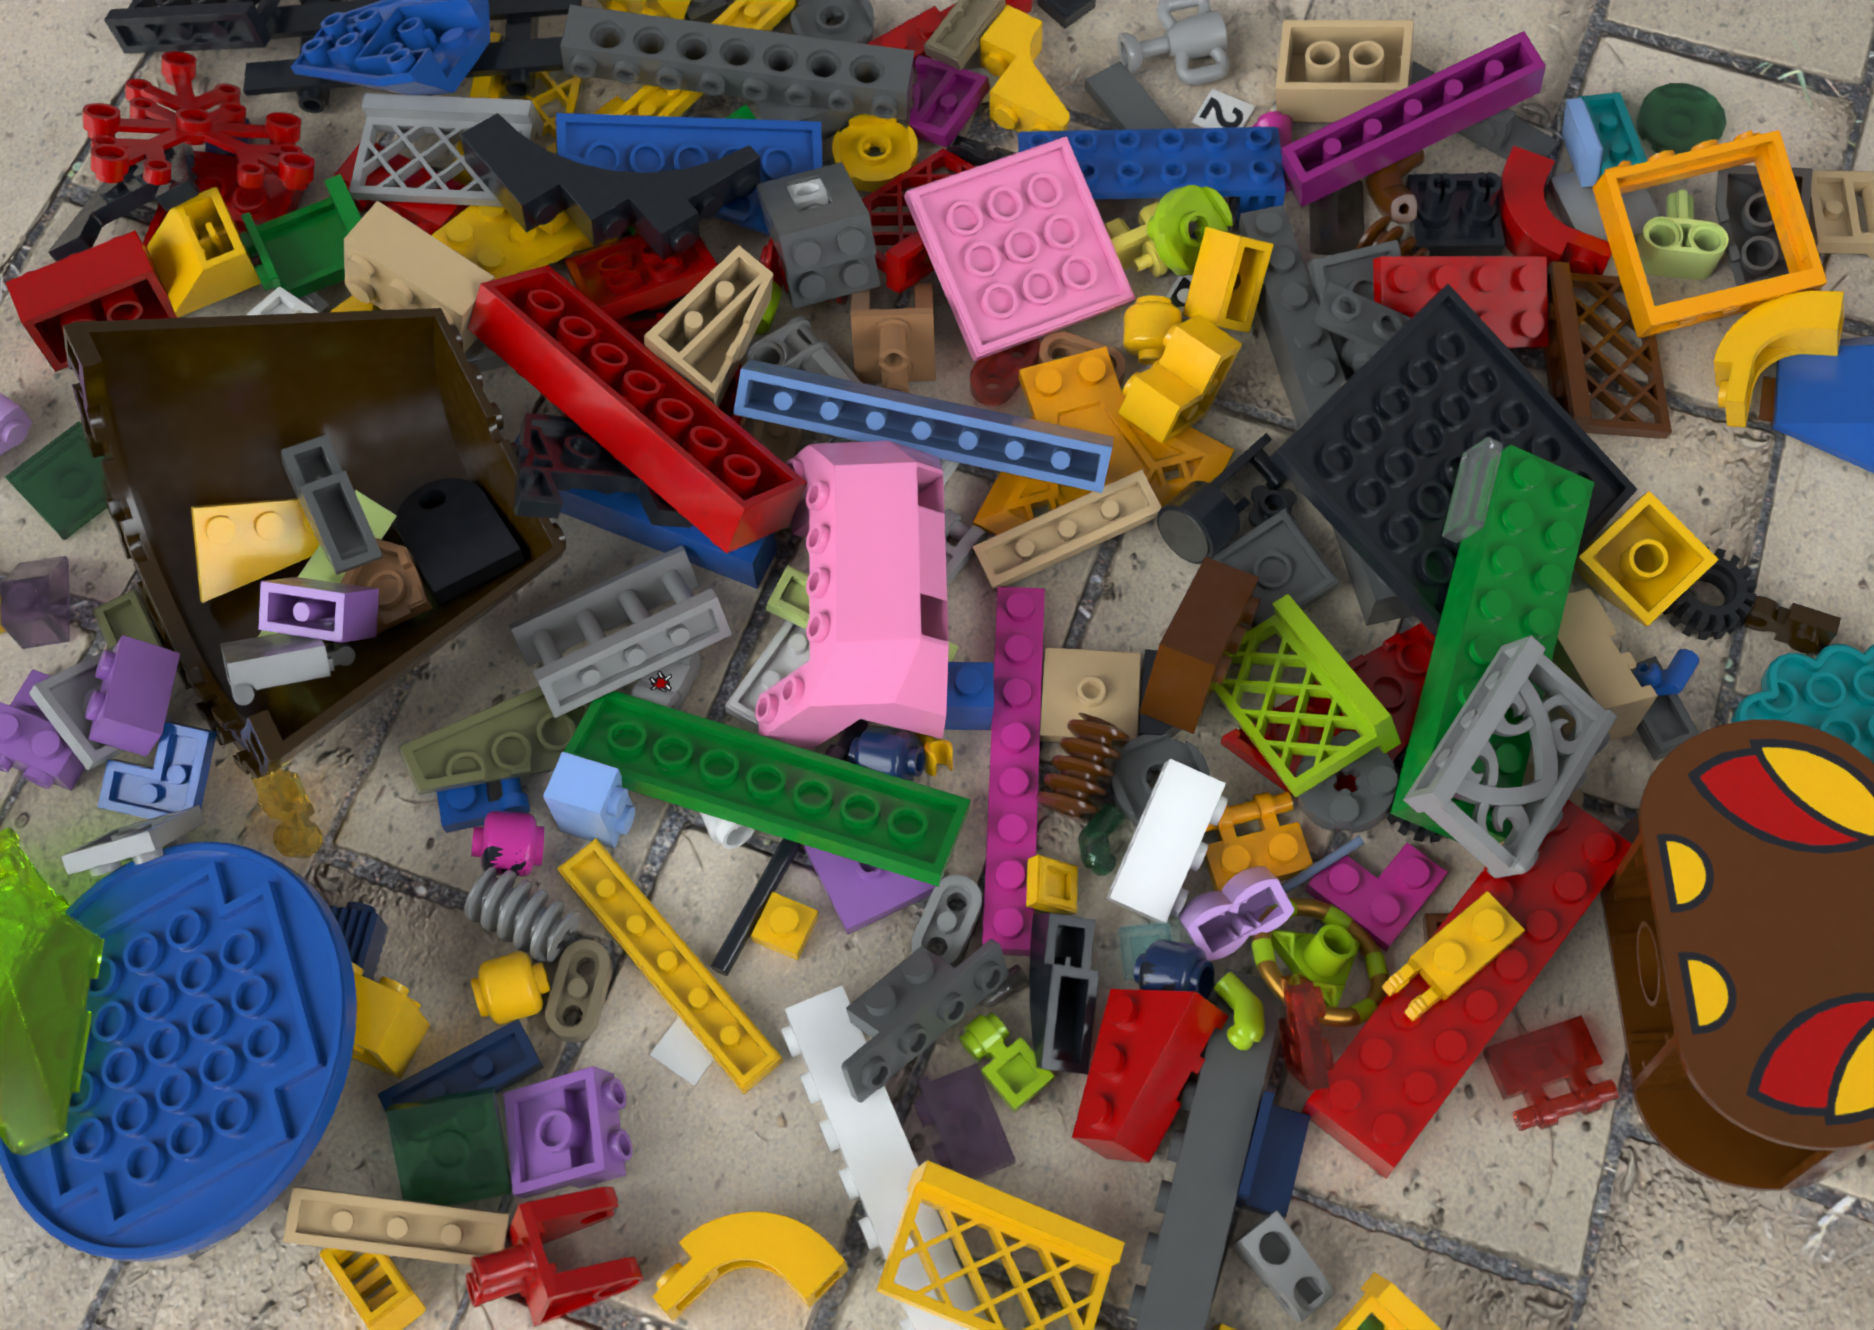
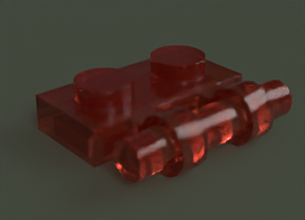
M1582 1015L1488 1046L1482 1052L1503 1101L1523 1094L1528 1107L1513 1111V1119L1519 1131L1536 1126L1544 1130L1558 1125L1559 1118L1580 1111L1584 1115L1600 1111L1603 1103L1618 1099L1619 1097L1617 1087L1611 1079L1593 1084L1586 1074L1587 1072L1599 1069L1603 1061ZM1566 1080L1571 1092L1552 1099L1546 1095L1543 1087Z

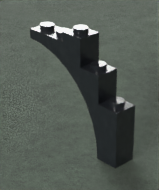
M499 113L460 134L466 163L526 233L539 225L550 223L558 214L564 211L594 247L607 239H614L620 236L627 227L632 225L663 261L676 253L687 251L693 246L695 241L700 239V220L713 217L723 206L738 197L748 196L755 190L756 184L760 183V156L750 145L719 160L687 169L645 173L612 171L588 166L549 152L520 134Z

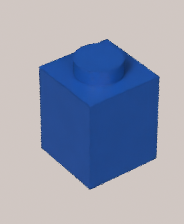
M948 662L947 710L944 730H991L994 710L993 662Z

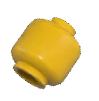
M1148 295L1137 298L1136 304L1129 306L1124 313L1123 346L1125 350L1137 356L1140 364L1153 365L1161 359L1166 349L1163 345V340L1169 329L1177 322L1182 323L1181 311L1172 305L1171 299L1164 296Z
M516 951L482 962L478 968V977L471 979L474 997L482 1018L490 1016L499 1025L538 1014L543 1007L542 994L551 991L543 962L533 964L530 956L523 951Z

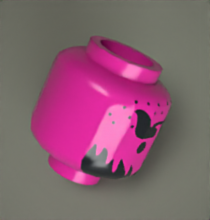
M491 811L485 817L483 827H473L471 857H481V868L484 872L489 867H495L497 876H501L507 870L514 871L516 877L528 876L533 870L534 865H542L545 828L544 826H537L535 817L530 813Z

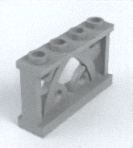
M1532 636L1501 646L1403 799L1417 813L1425 812L1488 868L1487 872L1495 879L1521 875L1536 863L1539 857L1537 849L1547 833L1551 832L1562 820L1563 806L1569 796L1578 790L1586 780V768L1594 755L1599 753L1609 742L1610 734L1608 732L1617 719L1615 713L1610 709L1605 710L1548 659L1543 654L1546 648ZM1528 677L1550 697L1541 701ZM1556 706L1562 707L1576 722L1567 740L1561 734V727L1569 721L1566 719L1549 721L1547 715ZM1509 707L1513 710V718L1521 714L1524 717L1515 725L1508 723L1504 717ZM1529 730L1534 754V782L1515 788H1497L1498 761L1495 751L1488 740L1492 734L1510 737ZM1477 758L1484 765L1482 785L1479 782L1483 777V772L1476 774L1471 769ZM1452 797L1475 805L1472 819L1451 801ZM1489 807H1494L1492 811V824L1497 832L1503 831V822L1506 818L1513 824V828L1503 845L1498 843L1488 833L1486 817Z

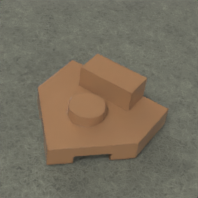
M375 538L383 558L347 571L341 583L379 589L377 634L433 607L409 550L404 546Z

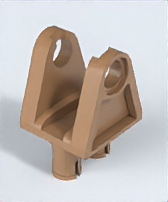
M915 283V307H906V309H871L870 289L852 293L851 328L854 371L856 377L862 383H882L883 388L910 393L908 388L909 382L936 381L932 283Z

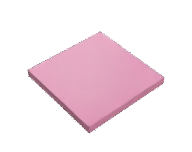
M1067 136L908 190L904 195L973 362L1124 307L1136 300Z

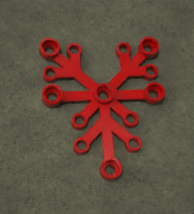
M168 51L161 56V74L165 77V82L173 86L175 95L153 86L147 80L129 79L125 83V98L130 101V119L120 118V110L109 104L91 103L83 107V128L87 131L88 137L91 138L90 168L95 173L96 179L104 183L122 182L124 175L129 172V166L145 160L143 162L144 181L153 185L169 184L171 182L172 165L165 159L164 151L181 143L203 145L206 142L236 155L238 161L236 182L242 187L250 189L262 187L264 185V167L278 173V177L282 180V185L288 189H307L309 183L314 180L315 160L311 156L304 154L303 149L296 145V142L301 138V119L290 113L274 112L266 116V125L246 124V107L240 104L241 89L233 84H217L213 90L195 97L192 80L196 78L197 59L186 52ZM157 103H158V104H161V105H163V106H165V107H167V108H170V109H172V110H174V111H177V112L175 113V112H173V111H171V110H168V109H166V108H164V107H161V106L157 105ZM214 106H220V108L212 112L205 111ZM118 132L159 134L150 139L115 138V134ZM233 137L269 139L270 145L246 144Z

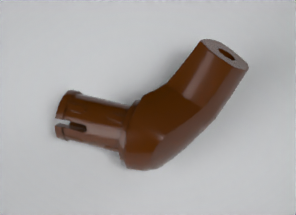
M1423 150L1364 177L1369 195L1381 216H1391L1392 221L1397 224H1405L1416 219L1417 201L1415 195L1403 185L1402 178L1424 163L1425 155Z

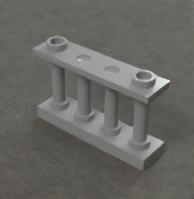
M682 545L509 625L527 666L540 660L545 664V666L534 670L533 673L555 718L732 635L719 599L712 588L695 596L691 592V590L699 587V584ZM674 599L676 605L652 616L648 613V610ZM630 619L633 625L609 636H606L604 633L605 630ZM583 640H587L588 646L562 657L560 651Z

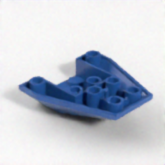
M381 0L344 13L331 14L321 22V29L313 39L302 46V53L291 65V68L298 75L405 95L432 96L455 93L490 43L489 0Z
M1874 336L1841 339L1838 356L1801 354L1778 360L1773 429L1874 473Z

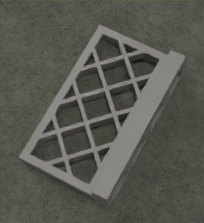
M364 93L361 109L366 115V120L349 193L356 200L504 207L466 163L465 156H461L453 145L461 140V133L496 113H499L520 134L533 142L535 139H541L544 124L532 100ZM377 132L396 133L399 137L380 152L374 147ZM425 134L437 135L440 138V141L421 154L412 145V143ZM405 148H408L416 158L397 172H394L387 161ZM449 149L457 160L436 174L428 163ZM380 166H383L391 175L377 186H365L367 176ZM423 167L432 177L419 188H407L403 181ZM464 169L474 179L461 190H449L445 183Z

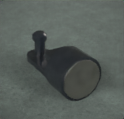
M1267 433L1259 438L1211 483L1205 481L1189 483L1159 510L1157 525L1160 534L1167 545L1178 556L1188 562L1202 564L1205 557L1212 559L1239 533L1241 526L1239 514L1251 503L1244 496L1234 505L1219 488L1248 462L1267 481L1265 485L1270 490H1278L1289 480L1263 450L1273 440Z

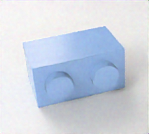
M562 751L543 795L559 830L589 841H593L596 838L602 845L615 848L620 835H626L629 832L635 816V807H633L629 797L628 789L622 788V777L619 769Z

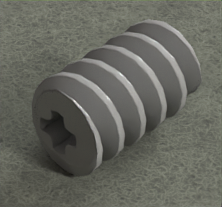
M489 867L474 884L464 906L465 916L472 922L481 921V926L488 932L497 931V935L502 941L513 942L518 951H530V956L534 961H547L551 963L555 961L572 941L580 922L581 913L578 910H572L563 919L561 918L565 907L563 901L556 900L547 909L545 908L549 896L547 891L539 890L530 899L532 883L529 880H523L514 889L512 888L516 880V873L514 871L507 870L499 878H496V868Z

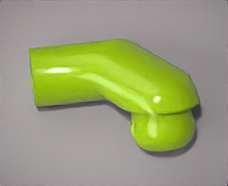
M1230 971L1215 985L1213 990L1234 1010L1235 1024L1227 1030L1228 1040L1239 1050H1249L1254 1041L1260 1042L1265 1034L1264 1006L1261 1000Z

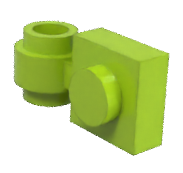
M990 1012L985 1017L979 1014L963 1027L965 1033L959 1037L961 1044L977 1062L984 1057L988 1060L992 1058V1061L981 1069V1074L1014 1114L1054 1081L1055 1076L1050 1070L1036 1067L1034 1051L1022 1037L1008 1048L1005 1046L1004 1041L1010 1037V1033L993 1012Z

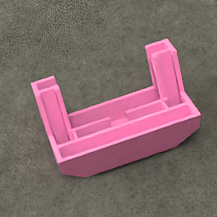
M891 441L808 444L785 464L807 482L792 518V534L807 538L806 548L809 551V576L806 583V591L809 595V621L806 635L810 641V661L759 695L755 709V716L757 721H759V735L811 751L856 721L864 719L943 739L947 710L949 641L944 480L940 460L929 453Z

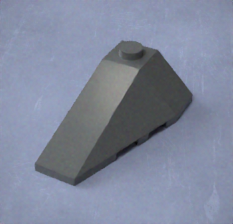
M1739 165L1719 170L1715 211L1719 225L1728 234L1729 242L1726 251L1736 286L1789 274L1756 166ZM1791 167L1809 222L1813 168Z

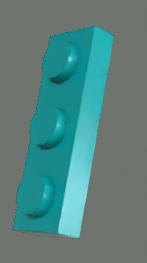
M1621 92L1577 96V98H1582L1585 102L1603 148L1600 177L1605 169L1617 167L1621 161H1631L1632 165L1648 162Z

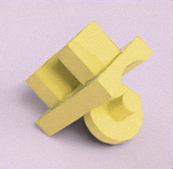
M1159 202L1148 205L1139 212L1138 223L1140 227L1130 230L1124 219L1120 218L1104 224L1123 270L1133 267L1136 272L1148 268L1155 277H1160L1167 273V266L1159 257L1154 241L1150 239L1147 233L1148 221L1155 215Z

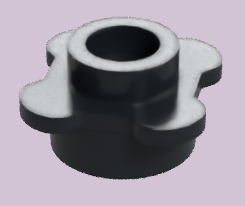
M1263 485L1255 487L1251 492L1254 506L1248 515L1249 522L1254 527H1257L1285 508L1291 515L1292 506L1297 501L1295 492L1287 488L1277 491L1269 490ZM1270 505L1276 506L1277 510L1273 511L1270 510L1268 507Z

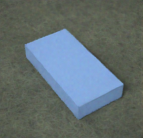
M1582 98L1566 99L1562 138L1581 187L1594 186L1600 176L1603 148Z

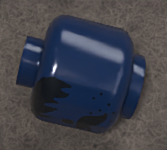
M871 726L867 727L860 736L853 739L849 751V762L913 781L914 776L919 777L923 772L925 753L922 747H918L915 736L910 731L895 727Z
M1159 939L1153 942L1145 953H1141L1138 956L1134 965V980L1139 984L1140 990L1197 992L1207 1000L1213 989L1214 966L1212 962L1207 961L1205 952L1200 947L1192 944Z

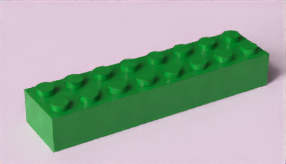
M1511 444L1481 463L1390 814L1455 840L1425 812L1417 813L1403 799L1502 645L1532 636L1546 648L1543 654L1552 661L1594 482ZM1528 677L1542 701L1544 691ZM1511 707L1508 708L1504 715L1506 721L1511 725L1517 724L1524 718L1522 714L1513 718ZM1529 730L1510 737L1492 734L1488 741L1492 745L1498 761L1499 773L1496 787H1521L1532 746ZM1477 758L1471 769L1476 774L1483 772V777L1479 782L1482 785L1484 765ZM1452 797L1451 801L1472 819L1475 805ZM1489 807L1486 817L1488 833L1498 843L1504 842L1511 832L1513 824L1506 818L1503 822V831L1497 832L1492 824V811L1494 807Z

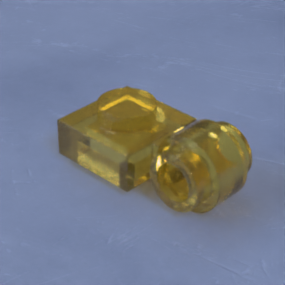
M279 769L265 777L258 779L251 777L259 795L258 802L269 818L281 820V823L275 828L273 833V842L279 852L284 856L300 859L309 858L318 852L322 846L323 835L318 826L309 819L315 813V810L298 773Z

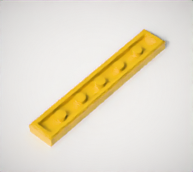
M596 838L556 868L563 880L743 1095L784 1062L778 1051Z

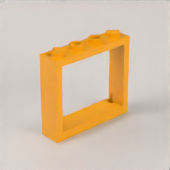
M1750 130L1736 136L1734 141L1719 144L1718 140H1708L1695 145L1689 152L1675 155L1674 150H1667L1647 159L1648 162L1632 165L1631 161H1621L1617 167L1605 169L1603 175L1592 187L1637 339L1749 312L1762 303L1774 298L1797 292L1818 291L1827 284L1780 130L1764 134L1760 132L1753 133ZM1755 162L1789 274L1655 306L1621 194Z

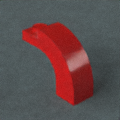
M1513 146L1500 178L1501 188L1498 192L1506 248L1513 256H1546L1547 268L1552 261L1567 262L1572 273L1603 275L1612 255L1609 242L1563 224L1550 212L1546 205L1544 189L1555 160Z

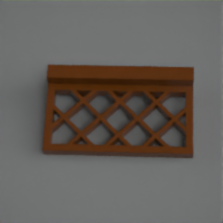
M1552 261L1547 268L1549 347L1543 348L1549 393L1586 433L1667 439L1672 430L1656 334L1641 338L1642 346L1637 350L1618 333L1626 325L1635 332L1629 309L1612 296L1615 292H1623L1618 276L1570 272L1569 263ZM1574 288L1587 290L1597 301L1588 308L1574 295ZM1602 304L1621 320L1614 329L1594 313ZM1584 321L1603 337L1595 346L1580 334L1579 326ZM1608 342L1628 358L1620 367L1600 351ZM1589 360L1593 361L1609 375L1601 385L1586 373L1585 364ZM1632 363L1647 375L1648 385L1644 388L1624 372ZM1614 380L1634 397L1626 406L1606 390ZM1595 398L1615 414L1611 420L1592 417L1591 402ZM1639 401L1653 413L1655 423L1643 422L1630 409Z

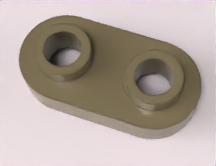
M589 939L575 941L566 947L560 957L547 1002L545 1017L553 1034L562 1041L570 1043L583 1041L590 1037L598 1026L612 976L613 965L607 950L597 941ZM593 963L596 965L593 974L589 976L579 975V970L584 964ZM573 1011L583 1013L579 1023L575 1025L566 1023V1017L569 1013Z

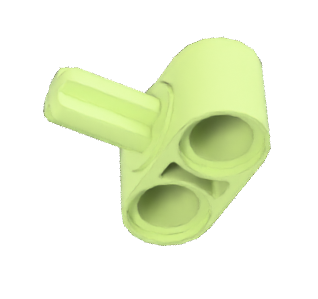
M1679 189L1678 192L1669 193L1667 196L1666 217H1654L1648 220L1642 229L1636 246L1645 274L1701 280L1710 277L1715 272L1728 246L1729 238L1725 229L1717 223L1694 220V197L1688 194L1687 190Z

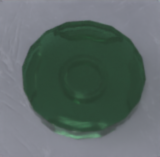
M1668 83L1653 89L1644 98L1636 118L1638 134L1643 141L1646 138L1652 144L1651 149L1654 152L1660 153L1674 150L1675 155L1689 152L1695 145L1708 140H1718L1719 143L1727 124L1725 111L1717 98L1703 88L1688 83Z

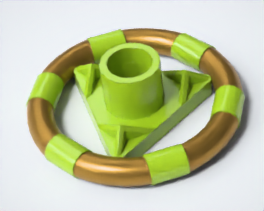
M1288 898L1294 908V912L1289 919L1295 916H1306L1319 919L1327 925H1324L1317 934L1275 929L1267 933L1260 932L1257 935H1252L1251 946L1256 967L1264 982L1283 1004L1309 1021L1332 1027H1352L1368 1021L1388 995L1382 989V986L1390 978L1384 954L1381 952L1376 941L1351 917L1332 904L1311 898ZM1275 903L1268 906L1259 916L1258 920L1260 922L1264 920L1278 905ZM1274 950L1310 996L1297 990L1284 977L1277 966ZM1359 950L1364 958L1370 980L1369 992L1364 999L1348 1008H1337Z

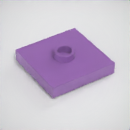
M804 845L805 852L847 935L931 896L935 887L932 884Z

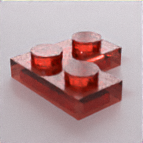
M1302 973L1281 976L1287 1017L1279 1018L1278 1023L1286 1070L1308 1091L1329 1088L1327 1071L1334 1069V1058L1329 1040L1327 1038L1322 1039L1319 1018H1325L1326 1016L1321 988L1319 986L1313 987V982Z

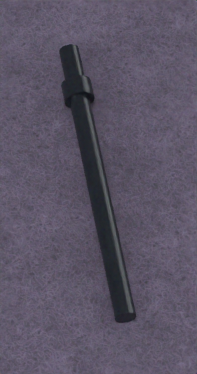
M860 719L845 728L836 745H829L824 755L849 762V751L853 739L860 736L869 726V723L864 719ZM782 838L710 965L714 971L724 976L729 975L752 934L772 892L776 891L802 844Z

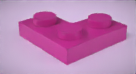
M1407 842L1378 878L1346 855L1316 874L1307 884L1305 891L1316 900L1332 904L1346 913L1373 937L1381 949L1387 952L1442 883L1448 872Z

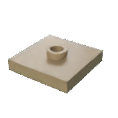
M1045 647L1040 742L1060 743L1064 737L1076 738L1068 730L1067 724L1072 719L1084 720L1078 713L1089 714L1115 725L1130 737L1129 741L1136 738L1138 735L1141 653ZM1113 741L1112 746L1124 747L1128 742Z

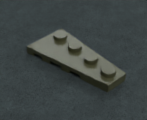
M539 686L399 746L398 752L419 795L554 771L562 751L564 752L592 701L555 718Z

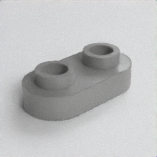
M951 875L943 878L939 887H934L913 934L912 953L921 946L928 950L932 944L941 943L947 950L938 957L953 967L959 963L982 909L981 891L972 879L963 875ZM954 899H960L965 902L966 907L961 911H952L949 909L948 903Z

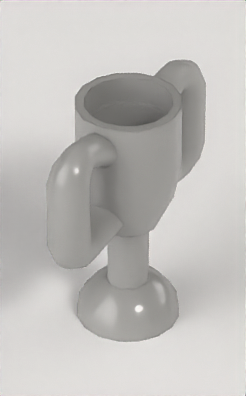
M1160 0L1157 7V15L1166 30L1164 36L1139 42L1137 37L1125 32L1118 35L1120 59L1131 74L1139 69L1143 58L1164 53L1175 57L1178 78L1186 85L1197 86L1218 81L1229 73L1230 60L1225 52L1227 50L1226 27L1218 10L1211 11L1209 0ZM1195 6L1198 7V15L1189 16L1178 22L1170 14V12ZM1211 56L1217 62L1194 69L1188 68L1189 59Z

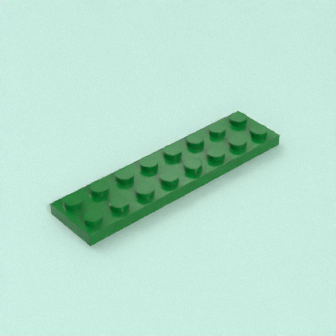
M612 691L592 701L564 750L566 753L619 769L622 778V788L938 887L969 813L971 801L968 798L617 691Z

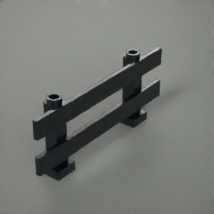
M299 0L301 5L276 7L267 21L266 27L272 36L271 39L301 37V54L302 46L313 39L321 29V22L326 17L381 0ZM489 0L490 21L506 20L505 41L489 43L465 78L503 75L506 80V90L508 93L519 97L530 94L531 89H535L536 72L564 70L560 48L562 37L538 38L539 17L567 15L570 5L581 6L582 0ZM296 59L246 63L243 91L246 96L296 92L299 97V107L303 111L320 113L324 110L325 106L329 105L331 89L359 86L295 74L291 65Z

